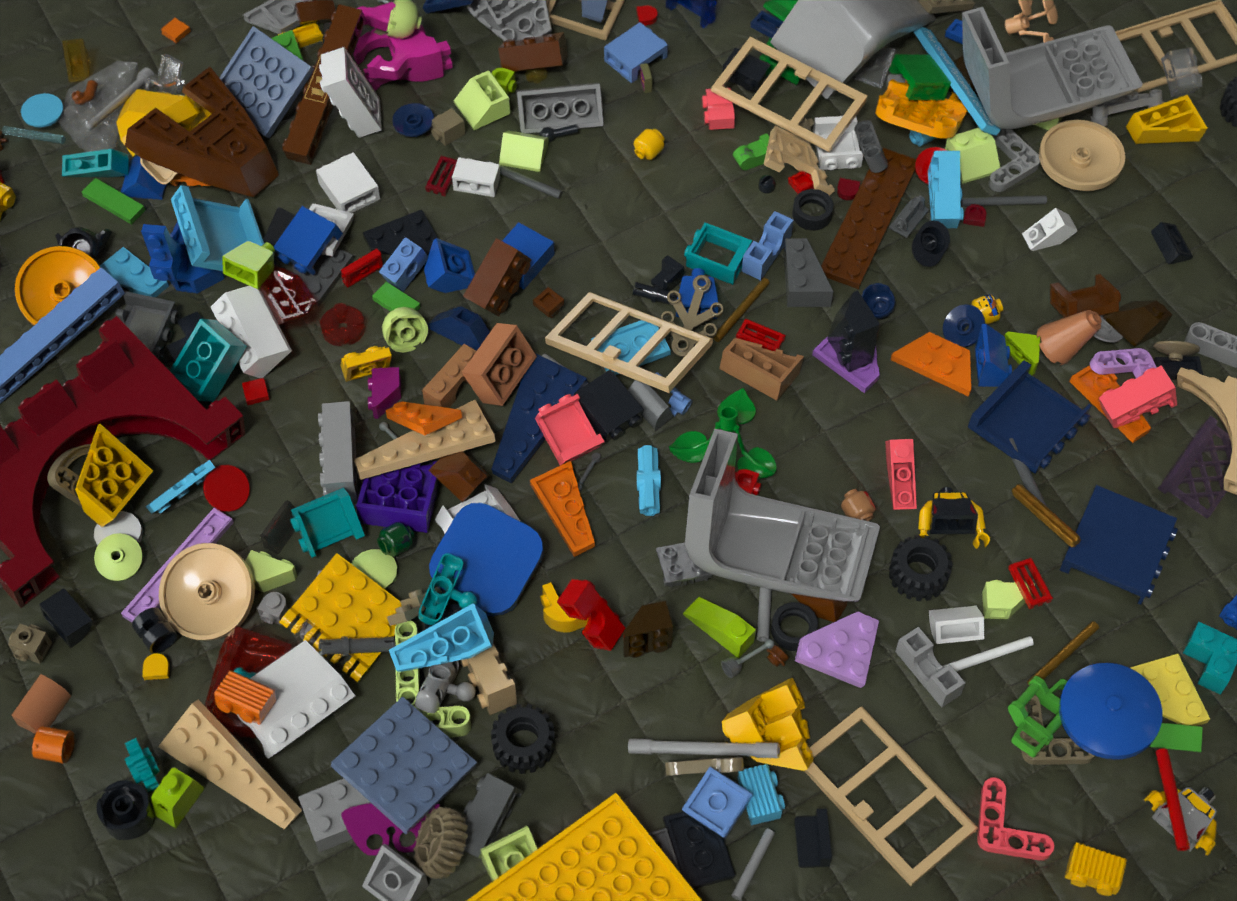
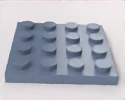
M253 26L219 78L247 112L257 131L270 138L310 78L314 68Z
M401 697L331 762V767L399 829L407 834L476 767L477 762L404 697Z

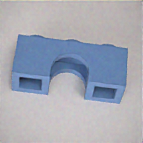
M776 211L773 212L764 225V231L759 243L753 241L743 255L742 272L761 281L783 249L785 239L791 237L793 219Z

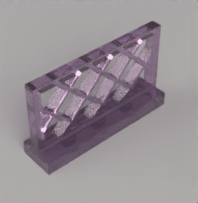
M1212 416L1201 425L1157 488L1164 494L1169 491L1206 519L1211 516L1227 492L1224 490V476L1220 465H1230L1232 454L1228 433L1216 426L1218 420ZM1216 434L1220 437L1224 445L1215 446L1212 438L1213 435ZM1225 450L1228 460L1219 461L1216 451ZM1210 451L1213 461L1204 462L1201 452ZM1214 466L1217 476L1208 477L1205 467ZM1199 467L1202 477L1193 478L1190 468ZM1209 481H1219L1221 491L1212 492ZM1204 482L1206 492L1197 493L1194 483ZM1181 483H1188L1191 493L1185 494L1177 487ZM1208 497L1210 504L1208 510L1200 505L1198 498Z

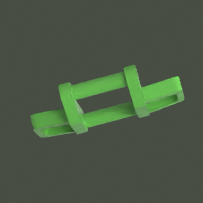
M1034 676L1029 682V687L1017 701H1012L1008 706V711L1018 727L1011 742L1031 757H1036L1043 747L1053 740V734L1062 725L1059 714L1060 698L1055 696L1054 693L1057 690L1064 689L1067 683L1065 679H1060L1049 689L1042 678ZM1034 695L1039 698L1041 705L1056 715L1046 728L1029 717L1025 706ZM1021 731H1024L1038 741V746L1034 747L1020 737Z

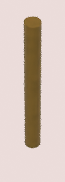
M762 278L717 330L716 336L713 337L716 342L721 341L770 284L767 278Z
M1092 621L1034 676H1039L1044 680L1099 629V625ZM1032 676V677L1027 681V684H1028V685H1029L1030 680H1031L1034 676Z

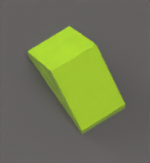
M1008 331L1004 337L1006 346L1010 347V355L1019 364L1024 360L1031 364L1029 374L1034 375L1039 363L1040 336Z

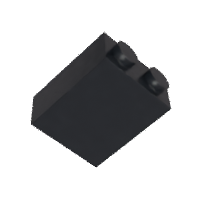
M608 370L574 393V395L578 394L580 396L579 403L595 431L601 434L605 443L611 439L616 440L620 438L629 427L634 428L642 421L644 409L611 370Z

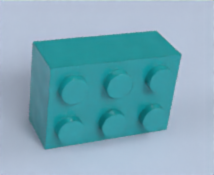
M200 319L170 372L198 401L214 402L247 346L218 320Z

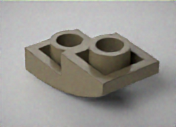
M422 589L409 592V598L401 600L402 606L395 608L396 613L387 616L389 625L407 622L418 616L426 592L423 593Z

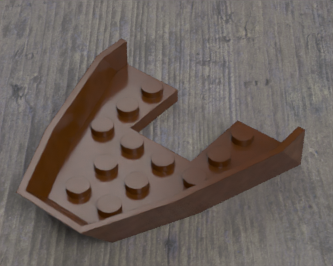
M208 67L183 86L182 93L212 113L190 132L157 108H154L127 129L125 147L140 158L211 186L254 197L279 176L267 146L247 112L211 67Z

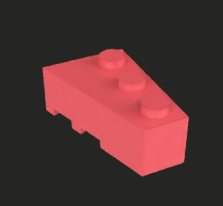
M1161 365L1157 368L1146 370L1142 376L1136 379L1132 378L1125 381L1122 386L1115 390L1110 389L1104 392L1099 397L1100 407L1113 428H1117L1139 420V415L1150 411L1153 415L1159 412L1158 408L1169 404L1171 408L1177 406L1176 387Z

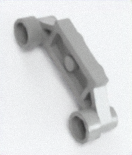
M1151 90L1149 94H1138V92L1133 91L1125 96L1092 107L1093 116H1091V122L1107 126V115L1143 106L1151 108L1165 103L1162 101V90Z

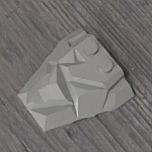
M474 0L472 4L466 5L473 17L478 19L503 41L509 39L519 41L527 37L545 36L552 32L546 0Z

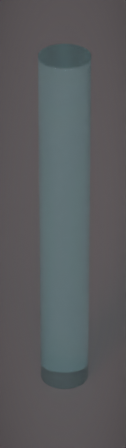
M3 126L2 133L6 135L60 144L65 142V136L9 126Z

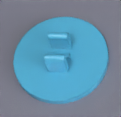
M47 93L37 94L24 102L21 108V116L30 126L47 127L61 118L64 108L57 96Z

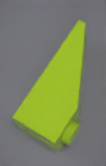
M698 597L683 612L686 618L738 658L754 643L755 628L737 614L701 597Z

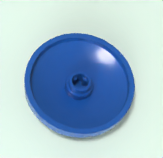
M1097 663L1080 669L1067 681L1059 701L1060 719L1068 736L1084 751L1105 759H1126L1142 753L1153 743L1162 724V705L1154 687L1135 670L1119 664Z

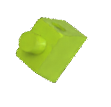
M246 241L222 256L223 274L259 289L274 269V247L268 242L260 246L251 241Z
M173 767L152 794L151 799L155 816L172 827L177 828L205 788L193 778Z

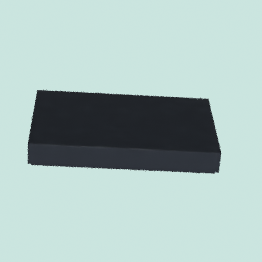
M685 812L663 817V823L665 828H667L680 873L693 890L735 878L723 837Z

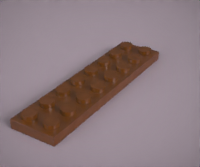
M883 148V151L888 161L887 167L878 173L871 172L870 169L868 170L821 265L826 278L856 289L860 288L916 171L915 158Z

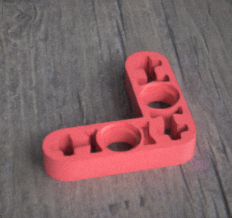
M998 778L987 779L981 790L977 836L980 848L987 852L1034 860L1048 859L1054 850V842L1049 836L1003 827L1006 786ZM991 786H995L996 791H999L996 794L995 802L990 801L992 791L989 789ZM987 809H994L997 811L999 818L997 820H990L986 817L985 811ZM989 827H994L992 838L996 840L992 844L988 843L987 838H983L987 836ZM1011 837L1019 838L1023 844L1022 848H1012L1009 844V839ZM1028 840H1031V842H1030L1031 847H1030V849H1029V851H1028V850H1026V848H1027V846H1028ZM1039 842H1042L1043 846L1047 848L1044 852H1040V848L1036 847Z

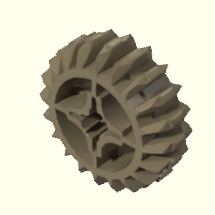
M438 807L433 809L431 813H428L426 820L421 822L422 826L418 830V837L415 839L416 846L413 849L415 851L414 860L416 861L415 866L430 878H448L450 873H454L455 867L460 865L461 856H464L463 851L468 837L466 834L468 825L465 824L466 820L462 817V813L457 812V810Z

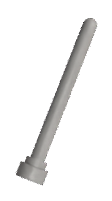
M143 68L138 73L137 80L86 123V129L93 130L137 89H140L142 86H150L156 80L154 72L149 68Z

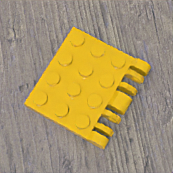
M336 553L295 604L286 612L279 623L288 628L300 616L301 618L293 626L291 632L296 634L302 629L305 622L309 623L313 627L305 634L303 641L306 640L309 643L318 631L322 633L312 645L319 653L320 639H341L342 636H347L348 639L394 637L396 624L390 626L387 616L395 614V608L402 605L397 598ZM382 652L351 653L349 655L352 657L345 663L342 671L348 673L356 661H359V665L350 675L352 679L358 682ZM334 654L330 661L335 664L342 655Z

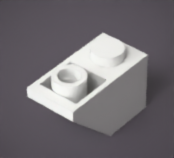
M1055 208L1022 234L1030 250L1035 251L1059 245L1078 230L1069 214Z

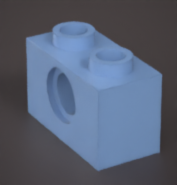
M405 237L379 273L387 282L404 292L426 263L428 256L421 247Z

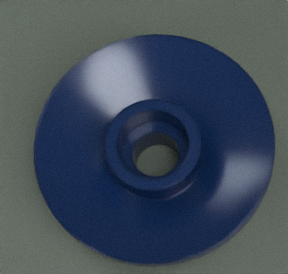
M410 103L400 107L394 113L392 122L398 133L404 136L415 137L431 129L434 115L427 106L419 103Z
M964 304L955 307L948 313L943 323L945 339L961 347H968L977 342L981 325L985 324L984 315L973 305Z

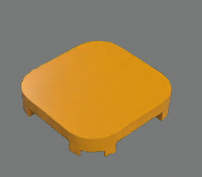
M895 79L889 81L887 90L883 95L879 96L875 111L880 119L936 138L947 139L956 135L967 112V109L956 93H952L950 98H945V100H909L906 97L909 83L906 80L905 83L897 82Z

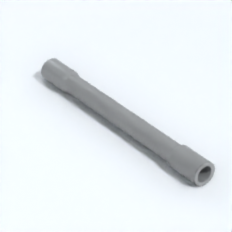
M630 738L628 741L629 754L664 753L779 758L780 745L779 743L767 742L724 743L656 741L652 739Z

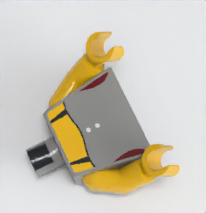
M1189 787L1183 791L1177 789L1190 844L1189 851L1191 852L1194 847L1196 849L1202 847L1206 851L1205 855L1208 856L1215 846L1217 822L1214 816L1217 811L1210 805L1216 796L1206 787L1198 794ZM1154 790L1144 801H1149L1153 804L1151 809L1153 811L1157 809L1152 818L1174 837L1164 791L1158 792Z

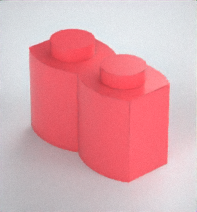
M706 89V96H702V107L707 109V111H704V123L709 125V130L734 128L733 103L711 92V89Z

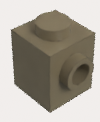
M452 108L437 115L432 119L431 132L433 137L437 141L440 140L445 146L465 135L464 120Z

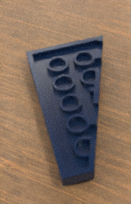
M536 354L537 357L522 377L491 469L494 475L511 484L545 440L535 420L539 413L538 410L547 404L553 406L559 403L558 400L565 395L571 394V396H574L576 391L588 383L586 377Z

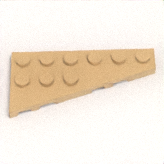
M473 400L457 408L461 410V419L425 436L416 431H410L354 459V464L360 480L496 442L495 435L476 400Z
M199 699L190 705L158 746L283 829L287 828L302 812L301 808Z

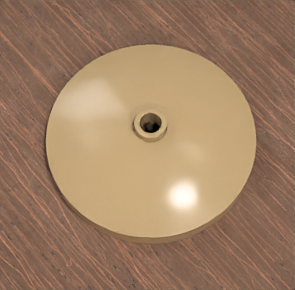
M1070 120L1061 122L1046 132L1041 141L1039 160L1047 175L1060 185L1074 190L1093 191L1109 186L1119 177L1125 163V151L1118 137L1106 127L1086 120Z
M213 543L193 545L177 554L166 567L159 586V603L167 622L181 635L201 641L220 639L234 632L247 618L255 596L253 575L246 561L232 549Z

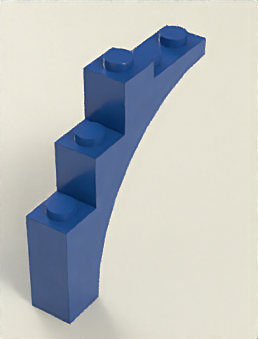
M178 221L170 235L166 226L143 224L141 232L151 257L149 267L153 278L160 281H176L178 271L186 272L190 259Z

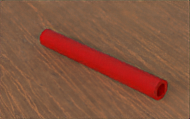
M1165 748L1158 749L1155 752L1176 848L1178 851H1186L1190 849L1169 751Z

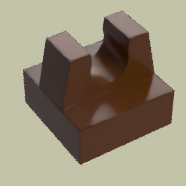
M548 287L533 299V305L546 316L554 318L559 313V309L564 305V299Z

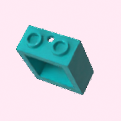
M705 222L701 229L696 230L692 245H688L685 250L686 267L691 269L701 268L705 271L706 275L734 285L742 270L743 255L752 244V240ZM706 241L736 252L728 267L699 256Z

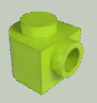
M506 68L493 70L491 74L507 95L509 92L514 93L517 87L515 71Z

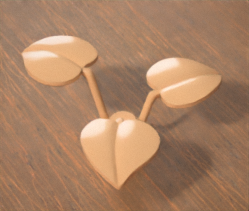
M1018 0L1022 13L1005 20L1007 33L1009 35L1019 33L1020 36H1043V43L1054 40L1048 33L1026 31V28L1030 26V20L1047 15L1049 24L1052 25L1057 22L1058 13L1054 1L1042 0L1045 11L1030 16L1033 1Z

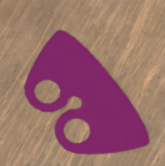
M372 803L353 806L341 812L347 831L363 853L373 856L378 855L380 848L371 850L366 843L368 837L372 834H379L383 839V844L388 846L389 835L386 830L390 826L396 830L393 834V844L396 849L406 853L414 851L416 841L412 846H402L399 838L403 831ZM437 804L433 809H437L438 807H440L439 804ZM426 816L410 830L414 833L415 838L418 837V830L422 826L421 822L426 820Z

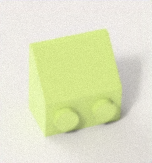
M976 128L956 134L952 138H947L945 149L948 151H960V181L962 184L990 176L1000 168L996 143L991 134Z

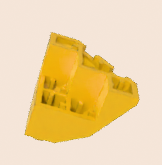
M137 89L125 101L116 121L120 140L125 145L127 129L154 108L159 109L182 127L188 126L200 114V111L188 96ZM128 149V151L133 157L137 156L135 153Z
M793 677L748 700L728 713L721 721L723 732L727 738H730L732 743H779V758H756L749 756L756 762L804 771L814 761L813 753L806 743V739L810 738L808 723L805 719L802 720L801 710L805 708L804 699Z

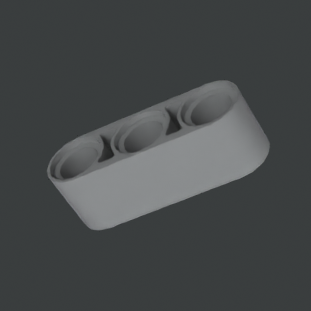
M1200 322L1191 325L1184 342L1198 345L1200 347L1198 353L1237 368V336Z

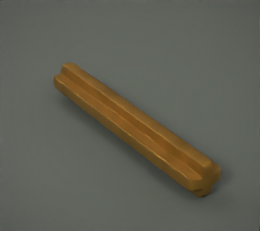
M1017 484L1012 489L1013 496L1070 547H1075L1080 543V536L1023 485Z

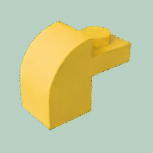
M551 582L542 585L543 595L540 596L544 607L543 618L550 628L558 632H573L586 626L588 619L570 618L557 603L559 597Z

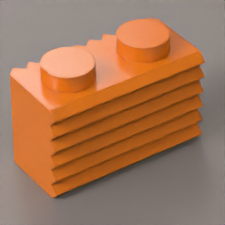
M231 670L214 693L216 705L221 711L225 713L234 712L245 722H254L258 725L262 723L276 702L274 689Z

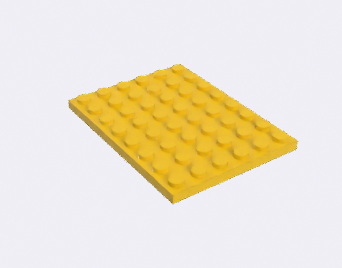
M615 793L467 901L702 900L617 793Z

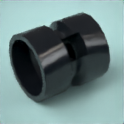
M152 607L144 610L132 622L133 629L143 639V643L152 654L167 650L177 639V633L170 623L167 622L159 608Z

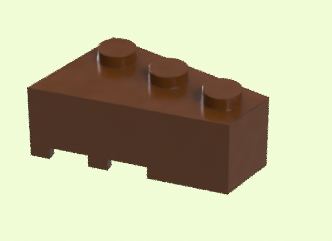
M564 32L539 37H527L519 41L509 39L503 41V44L498 48L501 67L512 71L563 65L568 56Z

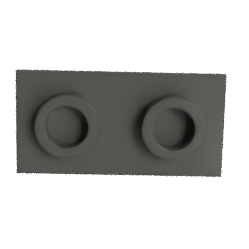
M918 196L910 200L889 226V229L907 238L929 211L928 208L924 207V197Z

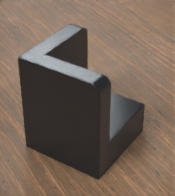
M667 255L662 259L661 271L651 280V285L654 287L658 285L661 289L672 291L682 281V277H684V266Z

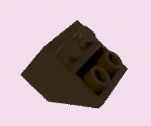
M666 601L640 607L623 632L624 658H637L644 655V653H661L668 648H672L673 625Z

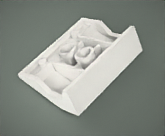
M305 640L250 678L275 690L276 702L260 725L254 722L247 723L238 714L237 716L241 722L249 726L263 745L266 757L269 759L355 695L341 675Z

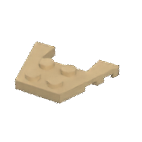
M775 126L770 132L764 165L780 173L785 167L784 164L788 163L798 171H805L811 174L814 189L821 190L830 196L834 192V188L832 185L828 186L825 181L827 178L825 171L818 168L817 163L819 160L810 143Z

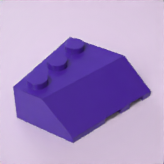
M420 463L411 465V467L365 478L356 505L359 522L361 524L387 527L395 522H401L405 526H409L412 531L428 533L439 480L428 471L433 465L420 466Z

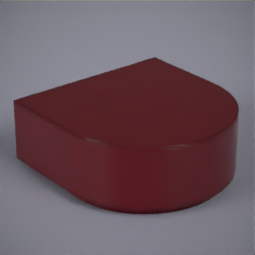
M840 178L837 195L843 200H853L860 188V181Z
M978 204L969 205L965 210L963 224L984 227L987 214L985 208Z

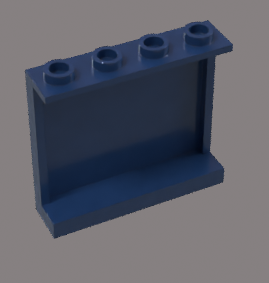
M1024 360L972 414L968 428L1011 458L1023 462L1031 472L1036 474L1041 467L1045 469L1050 464L1051 456L1054 453L1058 455L1065 446L1064 442L1067 439L1071 441L1074 438L1079 426L1084 427L1091 417L1088 413L1092 405L1088 404L1082 410L1030 375L1031 364ZM1010 438L1014 439L1018 451L1014 449L1009 440Z
M1096 485L1076 531L1081 541L1075 547H1069L1060 571L1068 574L1072 567L1140 596L1137 604L1141 605L1144 598H1150L1155 585L1151 584L1153 578L1158 579L1163 567L1159 565L1161 559L1165 560L1169 553L1170 547L1166 545L1168 540H1174L1178 528L1174 527L1177 518Z

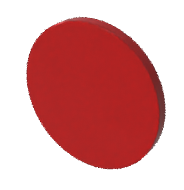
M221 465L212 469L207 474L203 485L204 495L208 503L215 509L224 512L240 508L249 496L250 488L246 475L239 468L232 465Z

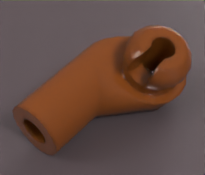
M89 80L83 93L78 90L73 92L72 100L75 101V104L83 105L93 100L98 83Z

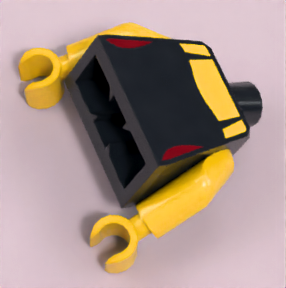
M944 487L940 492L933 493L932 500L927 501L920 510L918 530H920L919 535L921 538H924L925 535L929 536L927 531H930V534H975L977 531V536L973 540V546L976 549L980 545L979 539L983 540L985 548L990 542V537L983 530L986 529L983 510L979 505L970 500L966 492H953L952 488Z

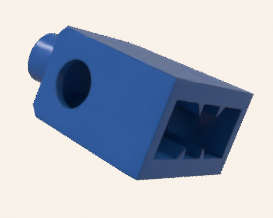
M701 268L693 269L692 276L682 277L679 293L687 313L695 292L693 280L698 275H705V271ZM708 277L711 282V288L706 294H703L697 315L707 311L713 303L718 302L713 277ZM700 280L697 284L699 286H704L706 282L704 280ZM718 307L713 308L714 313H718Z

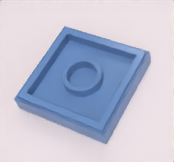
M709 767L683 806L682 811L726 839L752 799L753 794Z

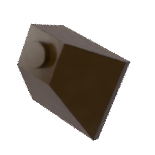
M1157 300L1131 301L1119 307V311L1105 314L1103 319L1135 347L1160 334L1173 314Z

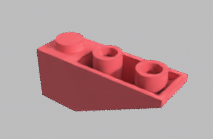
M913 439L885 441L886 464L893 510L917 509Z

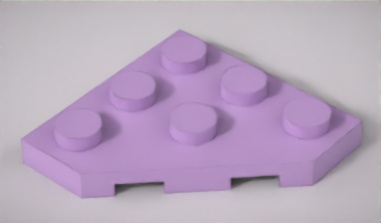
M855 612L800 639L795 661L861 688L866 682L879 620L860 612Z

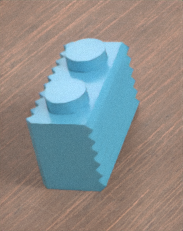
M768 764L738 771L737 780L739 786L753 794L752 799L746 806L750 824L755 825L780 819L782 810L785 809L782 795H777L775 786H778L775 771L770 772Z

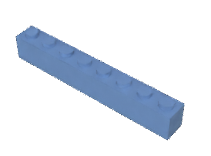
M102 267L92 273L85 282L75 288L62 302H59L45 317H42L36 325L25 332L20 339L5 349L4 353L0 355V404L125 294L120 284Z

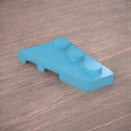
M124 247L100 265V268L102 267L121 287L129 289V292L156 298L169 287L167 281L154 279L150 267Z
M210 460L201 464L149 503L146 508L151 514L155 511H158L159 514L171 506L170 500L174 497H177L179 500L190 492L188 487L193 483H196V485L202 483L207 476L206 474L214 469L215 466Z

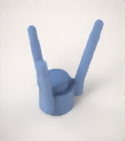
M674 387L670 392L673 395L668 402L671 405V413L673 416H676L678 413L684 415L690 408L692 400Z

